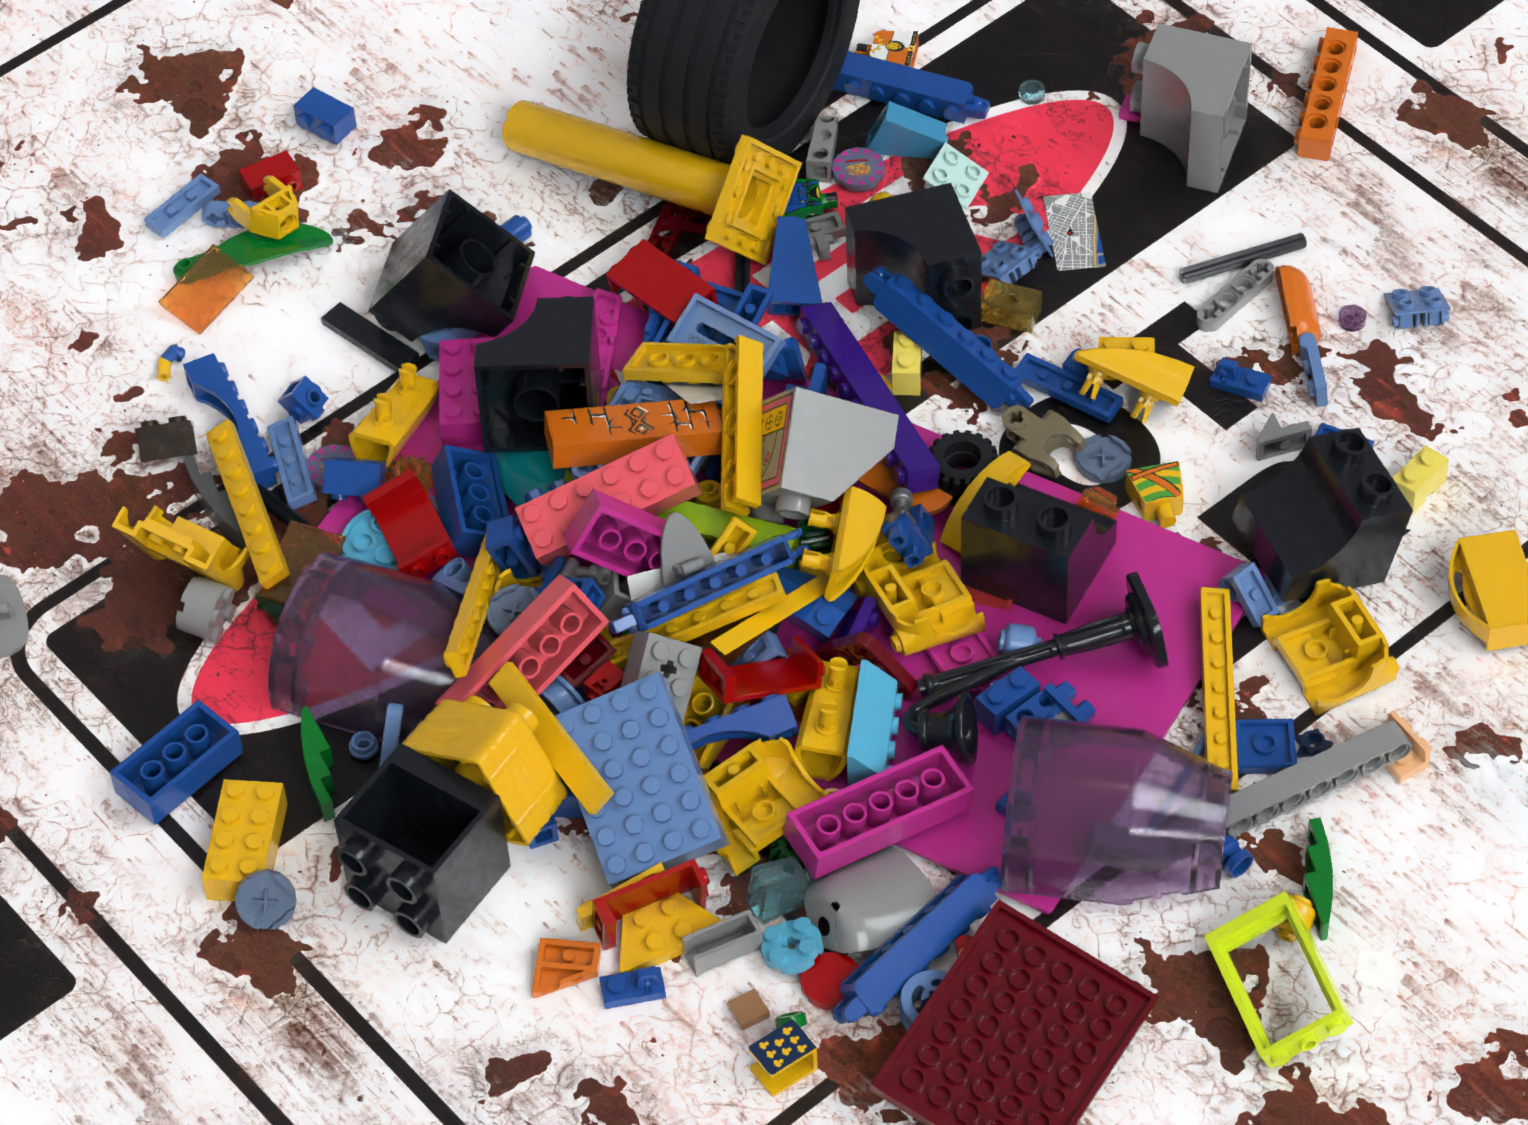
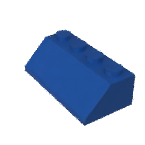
M444 445L431 465L441 521L457 553L461 556L474 558L479 554L481 542L486 533L487 522L509 516L496 454Z

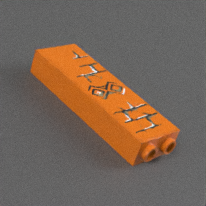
M681 399L544 411V435L553 469L609 464L672 433L680 442L686 457L722 454V408L717 407L716 401L689 404L686 400Z

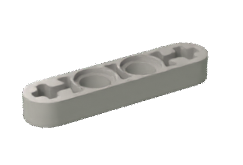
M1256 259L1197 310V327L1204 332L1218 330L1273 281V263L1266 259ZM1245 284L1250 286L1251 289L1242 291L1237 286ZM1222 300H1230L1234 304L1231 306H1223L1219 302Z

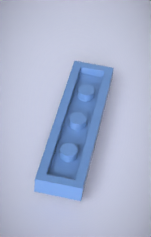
M291 415L267 426L288 505L295 510L318 500L294 417Z

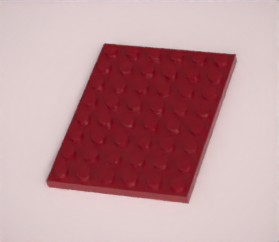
M998 899L873 1079L869 1090L925 1125H1077L1156 1005L1160 996Z

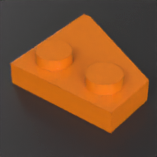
M540 938L531 991L532 997L538 998L598 977L602 944Z

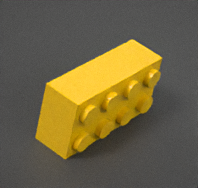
M224 779L202 874V883L207 900L235 901L238 885L245 876L256 870H274L288 805L283 783Z

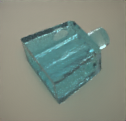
M794 857L754 866L751 871L746 905L755 918H759L764 925L801 907L804 904L807 887L815 880L807 868L803 869Z

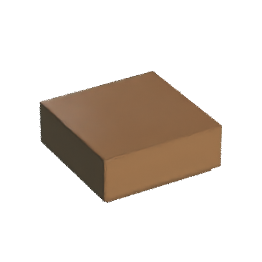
M755 988L727 1002L729 1011L742 1030L770 1017L769 1009Z

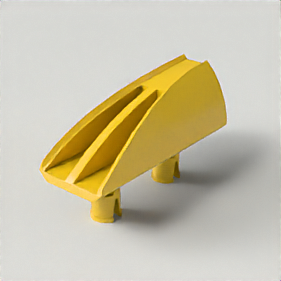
M1127 348L1078 350L1072 357L1073 360L1088 366L1087 369L1090 370L1081 390H1079L1080 394L1085 395L1093 384L1089 398L1095 400L1105 377L1108 378L1110 376L1138 389L1139 393H1141L1130 417L1136 419L1142 408H1144L1140 421L1145 424L1156 401L1162 400L1176 407L1179 405L1194 370V366L1174 358Z
M404 363L401 365L402 369L398 368L399 378L386 393L377 394V399L374 398L375 405L348 435L356 459L386 461L387 469L434 404L439 394V383L436 380L416 375L417 367L412 363Z
M853 486L844 492L839 511L836 514H829L826 511L811 507L807 526L822 529L828 528L834 534L830 555H823L820 552L804 548L800 567L815 570L821 569L826 572L827 581L824 598L828 602L835 601L853 584L866 566L875 548L887 507L877 497Z
M834 657L830 662L823 661L825 674L822 676L821 688L809 691L795 745V754L811 778L824 779L827 782L838 776L847 763V751L860 672L858 666L848 665V662L841 657Z

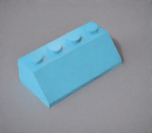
M861 660L847 751L848 786L893 767L888 765L889 759H895L896 741H892V736L898 735L900 719L895 717L896 711L902 710L903 693H898V681L868 660Z

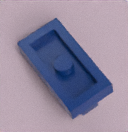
M1222 357L1210 378L1209 386L1262 402L1272 383V375L1239 367L1237 361Z
M660 967L638 968L633 972L629 971L599 977L605 1009L666 998Z

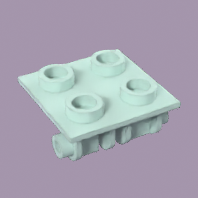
M945 142L922 179L926 181L924 188L951 183L961 206L967 209L989 172Z

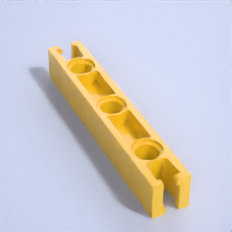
M738 335L735 338L736 346L733 343H728L723 349L721 509L746 517L750 514L748 506L756 509L761 506L763 343Z

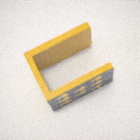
M793 1019L749 1046V1052L757 1061L750 1066V1071L772 1097L818 1070L817 1047Z

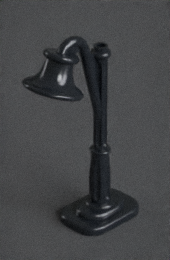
M1132 572L1126 575L1128 594L1125 596V610L1123 613L1085 624L1060 635L1054 633L1053 639L938 674L930 675L929 673H924L922 678L916 681L921 697L926 695L927 697L911 705L905 712L903 725L906 731L915 737H919L923 752L943 745L946 750L958 754L961 761L967 767H971L975 764L977 757L978 727L975 705L971 694L968 692L969 690L1019 666L1023 667L1056 656L1060 660H1064L1065 656L1108 647L1131 639L1139 643L1143 651L1149 652L1157 668L1167 667L1168 657L1161 626L1139 574ZM957 697L956 703L951 708L942 712H930L931 709Z

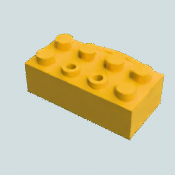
M1516 530L1458 538L1451 554L1447 579L1450 602L1457 616L1474 635L1483 641L1486 651L1528 645V563ZM1455 573H1460L1462 578L1463 595L1470 611L1464 606L1455 589Z

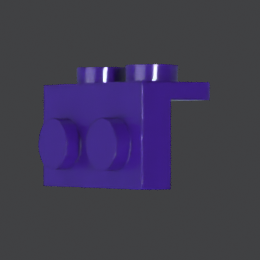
M866 596L859 611L851 609L836 639L858 632H865L871 635L873 629L877 628L881 617V612L877 611V599Z

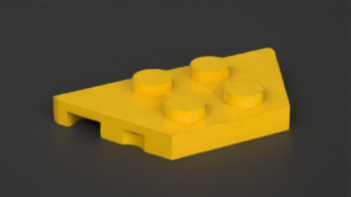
M680 893L623 915L620 973L656 966L683 955L682 937L722 920Z

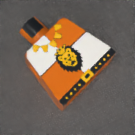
M877 31L872 45L858 43L856 53L914 68L919 50L918 31Z

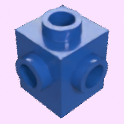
M305 375L292 381L277 402L288 412L289 416L292 415L296 421L302 424L308 420L315 421L323 414L325 410L323 406L329 398L317 384L313 383Z

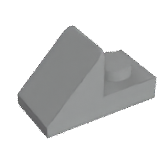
M1271 413L1257 438V461L1303 449L1308 437L1312 436V427L1309 421L1293 423L1281 428L1275 414Z

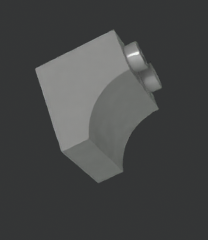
M1158 23L1150 44L1139 41L1134 51L1131 72L1143 75L1142 81L1137 80L1134 84L1130 99V111L1141 113L1140 136L1148 137L1163 144L1180 159L1186 172L1188 187L1218 193L1247 120L1252 43Z

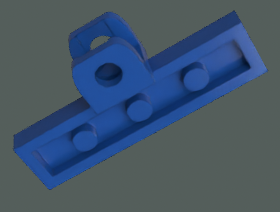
M1080 348L1075 349L1069 354L1062 364L1063 369L1029 353L1025 354L1015 368L1018 374L1025 379L1023 384L1104 422L1110 423L1123 405L1122 396L1100 387L1095 400L1089 398L1093 384L1085 395L1079 393L1090 371L1087 369L1088 366L1072 359L1075 352L1082 350Z

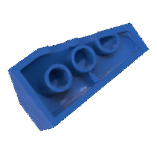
M788 567L775 571L780 578L786 595L817 577L816 575ZM846 590L835 601L828 602L824 595H822L786 619L821 643H825L830 640L858 599V596Z

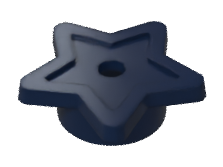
M1319 729L1306 731L1303 735H1295V741L1300 746L1297 752V757L1299 758L1312 757L1333 746V742L1325 740L1324 735L1319 732Z

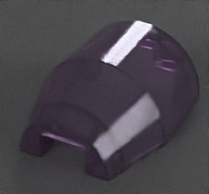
M328 551L320 554L305 568L287 599L276 629L268 672V691L272 709L301 717L302 707L308 706L315 721L354 734L360 731H368L378 741H383L388 703L404 704L400 738L406 739L417 725L425 719L426 715L437 706L435 702L458 680V678H455L451 668L446 666L443 653L446 650L449 635L452 632L462 599L444 585L435 581L336 552ZM487 618L485 619L470 666L498 638L490 628Z
M1023 715L1017 732L1009 781L1002 848L1001 891L1125 906L1133 904V901L1147 898L1159 900L1164 895L1182 892V895L1220 889L1233 772L1146 729Z

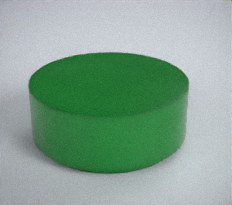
M795 1011L781 1014L775 1018L776 1028L781 1027L792 1019L799 1027L808 1024L806 1013Z

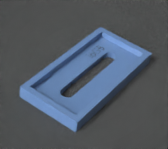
M697 293L693 295L666 339L669 343L718 344L698 333L699 326L707 325L733 340L738 335L761 342L763 343V378L786 343L779 336Z

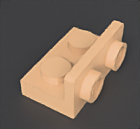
M1393 710L1388 713L1387 722L1395 721L1412 744V749L1404 758L1385 768L1399 783H1402L1429 767L1431 748L1424 738H1420L1412 730L1410 723Z

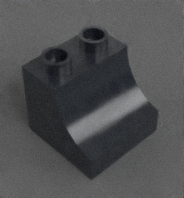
M951 183L845 207L847 283L857 306H874L873 300L876 295L864 285V275L879 266H883L893 275L900 272L903 276L908 277L924 294L929 295L938 306L953 315L955 320L965 329L971 331L981 327L982 252Z
M449 189L392 243L368 311L375 316L377 322L383 328L389 331H397L411 342L423 334L444 328L469 329L490 337H496L515 319L535 251Z
M563 296L558 298H537L533 312L521 326L505 336L476 344L474 373L484 453L548 451L544 435V411L601 406L602 377L594 297Z
M1360 428L1308 437L1302 451L1284 471L1266 484L1240 495L1232 520L1282 601L1288 602L1310 597L1316 582L1330 578L1332 583L1341 584L1346 588L1348 586L1357 588L1385 582L1413 509Z
M987 477L961 517V581L966 586L1067 624L1116 543L1117 520L1019 483L1013 487Z

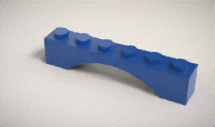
M212 353L183 364L187 384L196 401L211 406L234 423L256 483L263 485L265 488L277 485L275 473L279 472L276 459L274 456H268L269 449L264 437H258L259 430L254 418H248L249 412L244 399H238L239 393L235 382L227 379L229 374L225 363H219L215 354Z
M771 694L761 699V703L756 705H741L735 708L732 714L721 717V715L712 716L704 721L705 724L695 728L693 726L685 727L693 750L721 740L745 739L756 741L761 738L762 742L773 739L779 740L780 737L788 739L798 735V725L785 694L780 696Z

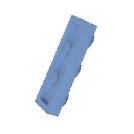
M200 173L144 218L145 226L162 238H165L204 207L205 203L221 193L220 186Z

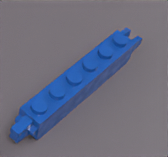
M850 51L847 52L844 64L833 87V90L883 103L891 101L917 112L963 124L967 117L985 119L990 110V101L973 95V86L970 82Z
M879 266L864 275V285L876 295L873 300L874 308L988 406L1000 408L1005 404L1008 407L1023 406L1027 410L1029 409L1034 399L1022 387L1021 384L1025 379L1018 374L1017 370L998 357L993 349L985 346L978 340L973 332L965 329L958 323L953 315L938 306L929 295L924 294L908 277L903 276L900 272L893 275L883 266Z
M801 528L786 534L770 537L700 571L622 605V609L619 610L622 616L608 623L611 633L616 634L628 629L629 634H633L635 631H647L796 561L795 558L803 554L804 548L810 550L808 544L796 547L792 551L790 549L788 541L799 538L803 534Z
M989 866L978 874L970 873L956 876L841 982L840 993L844 998L832 1009L833 1020L838 1023H845L846 1021L847 1023H854L862 1016L875 1017L881 1014L887 1008L886 1003L892 997L901 995L903 986L912 976L928 970V964L934 958L944 955L950 949L949 944L955 938L966 935L971 929L970 924L976 919L983 918L991 911L990 906L998 899L995 893L1005 881L996 866Z

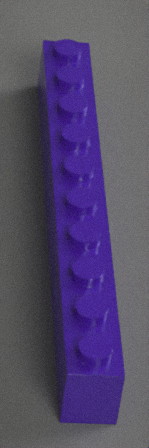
M832 302L800 307V317L796 321L797 331L800 335H803L809 350L813 351L817 357L818 363L825 364L829 381L834 383L838 389L840 398L899 415L894 449L882 459L884 466L888 467L893 474L895 483L899 484L901 488L910 490L912 494L938 489L939 463Z

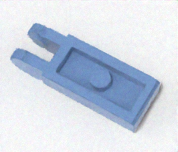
M1306 332L1300 335L1299 344L1304 374L1311 377V380H1307L1309 396H1315L1317 407L1327 406V384L1316 337L1312 333Z

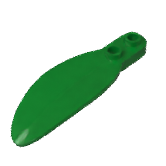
M299 223V228L280 240L251 233L247 230L226 240L212 250L190 258L181 259L174 266L173 273L178 283L183 285L192 284L216 276L226 269L242 268L301 251L327 247L333 244V238L322 229Z

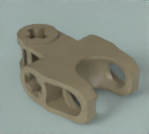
M1012 406L1006 409L1002 415L1007 438L1010 442L1016 444L1011 449V452L1030 462L1031 466L1029 469L1033 472L1057 479L1062 472L1059 469L1060 465L1050 454L1055 449L1061 447L1070 448L1075 452H1082L1086 448L1084 437L1066 418L1053 410H1048L1040 418L1023 406Z

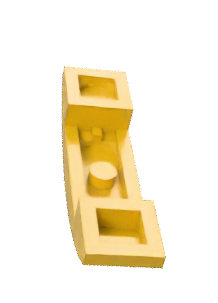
M1008 451L984 468L956 503L946 522L940 542L961 554V517L985 479L989 477L1015 487L1031 466L1030 462Z

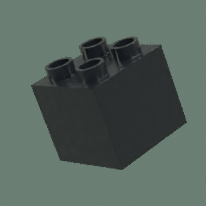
M402 743L396 747L334 819L339 843L337 857L344 867L347 881L344 891L348 898L364 910L372 911L377 905L393 914L396 924L405 933L414 938H422L427 933L446 944L511 867L500 796Z

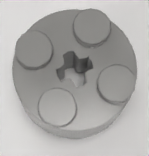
M198 576V578H192L180 600L185 604L183 612L177 610L176 628L202 639L218 643L224 631L222 626L225 621L230 622L233 619L236 611V605L232 604L235 589L205 577Z

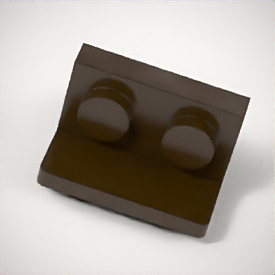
M185 415L168 418L169 423L159 424L157 420L140 422L141 427L134 429L135 434H137L141 463L198 454L194 422L187 420Z

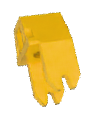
M274 176L263 178V181L266 183L263 189L269 197L250 208L235 197L227 200V203L230 205L227 208L230 215L251 233L280 240L299 228L298 202L293 194L292 186L290 184L288 186L284 185Z

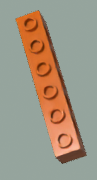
M1327 27L1325 38H1319L1317 53H1320V56L1315 55L1313 71H1316V73L1310 74L1308 89H1311V92L1305 93L1303 107L1306 108V111L1301 110L1298 126L1302 127L1301 129H1296L1294 145H1298L1297 156L1323 161H1329L1356 55L1358 32Z

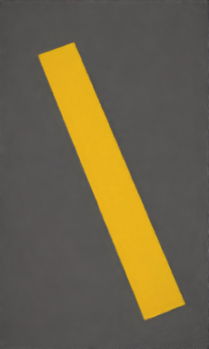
M826 572L787 594V600L761 610L710 643L724 655H727L824 595L827 581Z

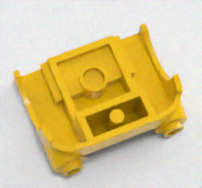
M154 505L143 522L138 520L135 527H130L128 523V509L122 506L112 527L153 559L164 560L167 558L204 575L210 580L234 588L235 592L243 586V566L250 556L246 547L242 550L233 546L225 537L179 516L173 524L162 517L164 511Z
M935 541L932 544L933 554L925 557L922 564L913 568H908L904 561L894 562L887 560L883 555L880 545L876 546L866 566L853 582L854 589L859 597L863 596L865 599L866 596L877 599L878 607L894 629L893 636L889 637L890 644L894 652H900L903 657L986 631L984 613L980 612L977 614L975 612V604L972 601L971 594L947 559L940 561L937 556Z
M1330 578L1319 580L1316 582L1314 591L1309 599L1295 610L1282 615L1265 614L1262 616L1261 631L1273 650H1279L1303 687V697L1316 716L1384 686L1397 678L1399 666L1393 656L1389 657V644L1385 635L1357 593L1350 586L1346 588L1341 584L1332 583Z
M780 737L779 740L773 739L764 742L760 738L703 775L730 844L715 851L735 876L761 860L758 852L783 835L786 814L830 794L813 781L797 758L791 743L783 737Z

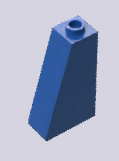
M778 216L768 289L774 291V296L767 307L768 315L800 317V307L822 303L805 218Z

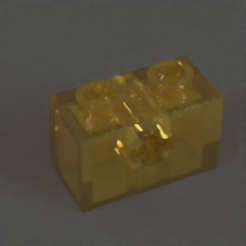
M989 279L981 297V321L1018 331L1032 333L1042 311V291L994 279Z

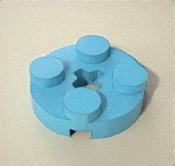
M799 917L796 920H789L776 926H769L765 929L766 932L763 933L764 939L763 943H761V952L765 964L771 970L773 968L780 969L781 974H798L810 969L815 964L814 959L819 953L821 956L824 951L821 933L807 917ZM796 944L795 949H789L788 946Z

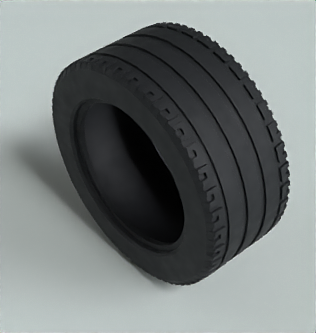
M642 0L629 50L626 84L628 107L635 127L642 135L649 139L730 165L734 157L735 146L742 134L750 136L789 156L808 133L833 90L852 40L860 0Z

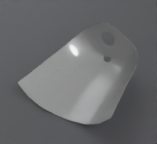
M888 846L816 879L805 892L804 906L807 918L817 928L821 917L826 918L829 922L830 932L828 936L821 934L824 948L839 953H854L877 949L882 946L933 899L937 893L920 868L903 851L893 846ZM838 902L840 905L839 910L835 911L831 903Z

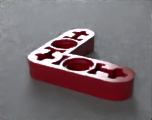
M669 202L662 208L647 242L657 249L661 246L662 252L671 257L682 230L706 235V228L712 216ZM697 217H704L707 219L703 223H696L693 221ZM662 231H671L673 233L668 237L659 235Z
M858 632L821 643L814 652L823 661L830 662L834 657H841L848 662V665L852 666L861 664V660H868L898 681V693H903V700H909L917 688V681L876 638L868 633Z

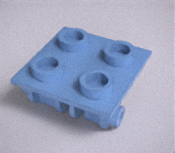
M1014 190L1025 214H1018L1014 221V226L1019 233L1023 245L1038 249V253L1034 255L1036 259L1041 258L1042 254L1047 251L1053 257L1054 255L1050 248L1053 241L1047 230L1042 231L1045 224L1038 211L1033 213L1035 209L1027 196L1022 198L1018 190Z
M1007 241L997 242L992 246V249L982 255V276L992 279L991 287L995 292H1003L1012 283H1015L1018 278H1022L1023 275L1035 268L1037 260L1034 255L1038 253V249Z
M1423 286L1419 290L1395 289L1392 293H1384V297L1395 316H1392L1393 327L1398 326L1399 329L1412 328L1413 320L1415 327H1419V314H1421L1423 326L1428 324L1429 326L1443 325L1445 321H1449L1448 311H1451V307L1439 288Z

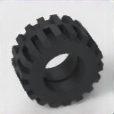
M955 430L953 434L945 433L942 435V439L936 438L933 441V446L929 447V450L940 465L938 489L953 496V500L949 504L952 506L958 502L964 491L978 474L998 458L995 445H992V441L989 438L983 439V434L978 432L972 434L970 430H965V432ZM957 467H968V468H970V469L959 470V469H955V468H957Z

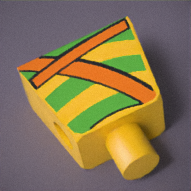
M1179 461L1126 470L1125 489L1141 518L1146 521L1158 519L1160 526L1164 528L1173 526L1177 521L1175 516L1183 513L1184 493Z

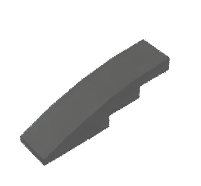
M193 454L182 457L188 480L205 513L230 541L243 550L246 547V543L227 491H217L211 472L199 473Z

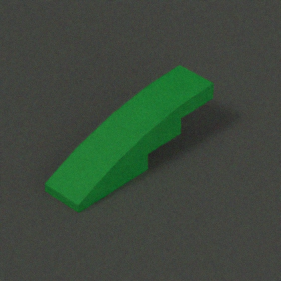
M308 706L302 707L301 713L303 756L314 800L324 822L335 818L332 799L329 796L335 790L332 775L328 769L334 766L329 744Z
M1321 817L1309 819L1307 839L1310 846L1306 847L1305 867L1308 873L1304 874L1302 892L1304 897L1313 903L1312 908L1317 914L1314 924L1320 940L1325 941L1328 936L1333 900V868L1328 839Z

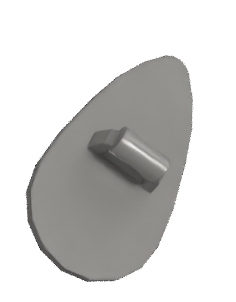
M671 512L665 520L660 540L663 587L715 563L698 529L679 512Z
M0 575L1 659L12 656L20 651L26 644L29 636V623L23 599L14 582L6 575Z

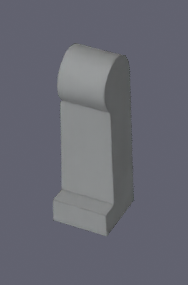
M817 116L806 159V179H816L819 182L831 183L832 165L838 135V117Z

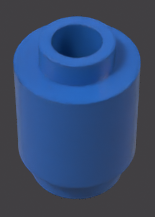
M516 214L500 225L521 242L526 241L532 236V225L525 216L520 217Z

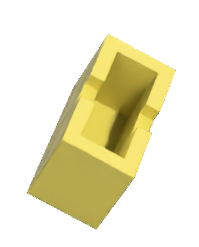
M894 331L892 394L920 396L922 348L902 331Z
M1427 445L1393 477L1396 485L1412 507V515L1426 502V497L1430 493L1434 494L1447 478L1449 459Z

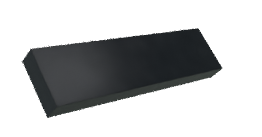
M341 302L321 317L324 326L398 374V368L402 369V364H415L420 360V355L417 351Z

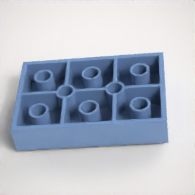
M656 672L555 715L556 719L614 792V795L596 815L589 814L577 799L610 887L615 888L660 862L664 869L667 870L730 845L667 679L662 674Z

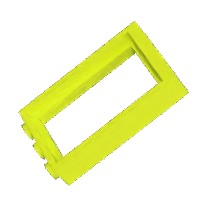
M1286 891L1204 935L1260 1057L1270 1068L1288 1063L1295 1055L1314 1049L1319 1042L1330 1036H1337L1343 1033L1347 1027L1354 1024L1296 902ZM1288 920L1332 1012L1271 1044L1228 952Z

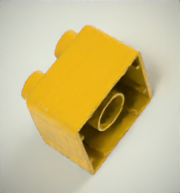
M474 695L468 696L464 702L444 699L426 715L425 719L402 742V744L499 795L507 843L528 846L568 794L563 782L559 778L560 775L552 766L534 735V732L539 727L537 718L529 709L519 703H510L506 709L491 707L485 700Z

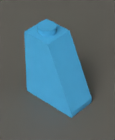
M888 101L868 132L865 148L874 150L879 155L934 159L944 143L948 142V136L945 135L947 123Z

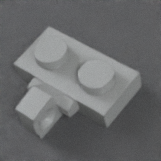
M838 211L805 219L811 249L816 248L821 261L831 259L830 245L834 244L833 239L846 236L845 227Z

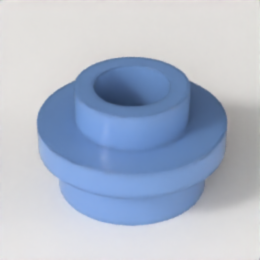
M368 731L355 733L349 742L351 755L361 760L373 757L379 749L377 738Z

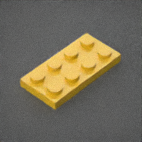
M642 342L623 368L624 380L643 382L661 381L662 383L687 382L688 384L713 383L714 385H723V349L726 345Z

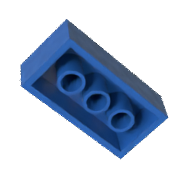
M198 699L110 771L115 793L156 825L243 753L239 731Z

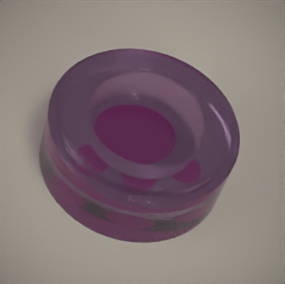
M1346 305L1339 311L1338 324L1346 331H1359L1366 324V312L1358 305Z

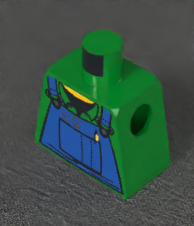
M796 179L783 217L797 216L807 219L822 215L823 210L838 208L837 193L821 194L819 181L816 179Z

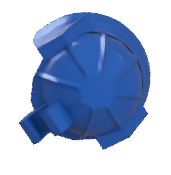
M788 337L784 339L786 343L764 378L773 382L792 379L807 382L798 341L794 337Z

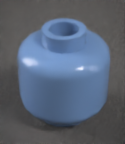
M1009 623L1005 630L1000 629L997 652L1005 654L1041 643L1042 638L1036 637V630L1031 625Z

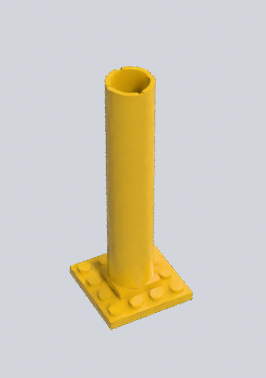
M520 100L510 108L506 115L507 121L504 122L502 129L504 144L511 151L711 215L712 219L707 225V233L704 239L763 265H766L775 240L778 216L783 217L802 165L801 162L743 134L735 146L734 157L730 165L527 100Z

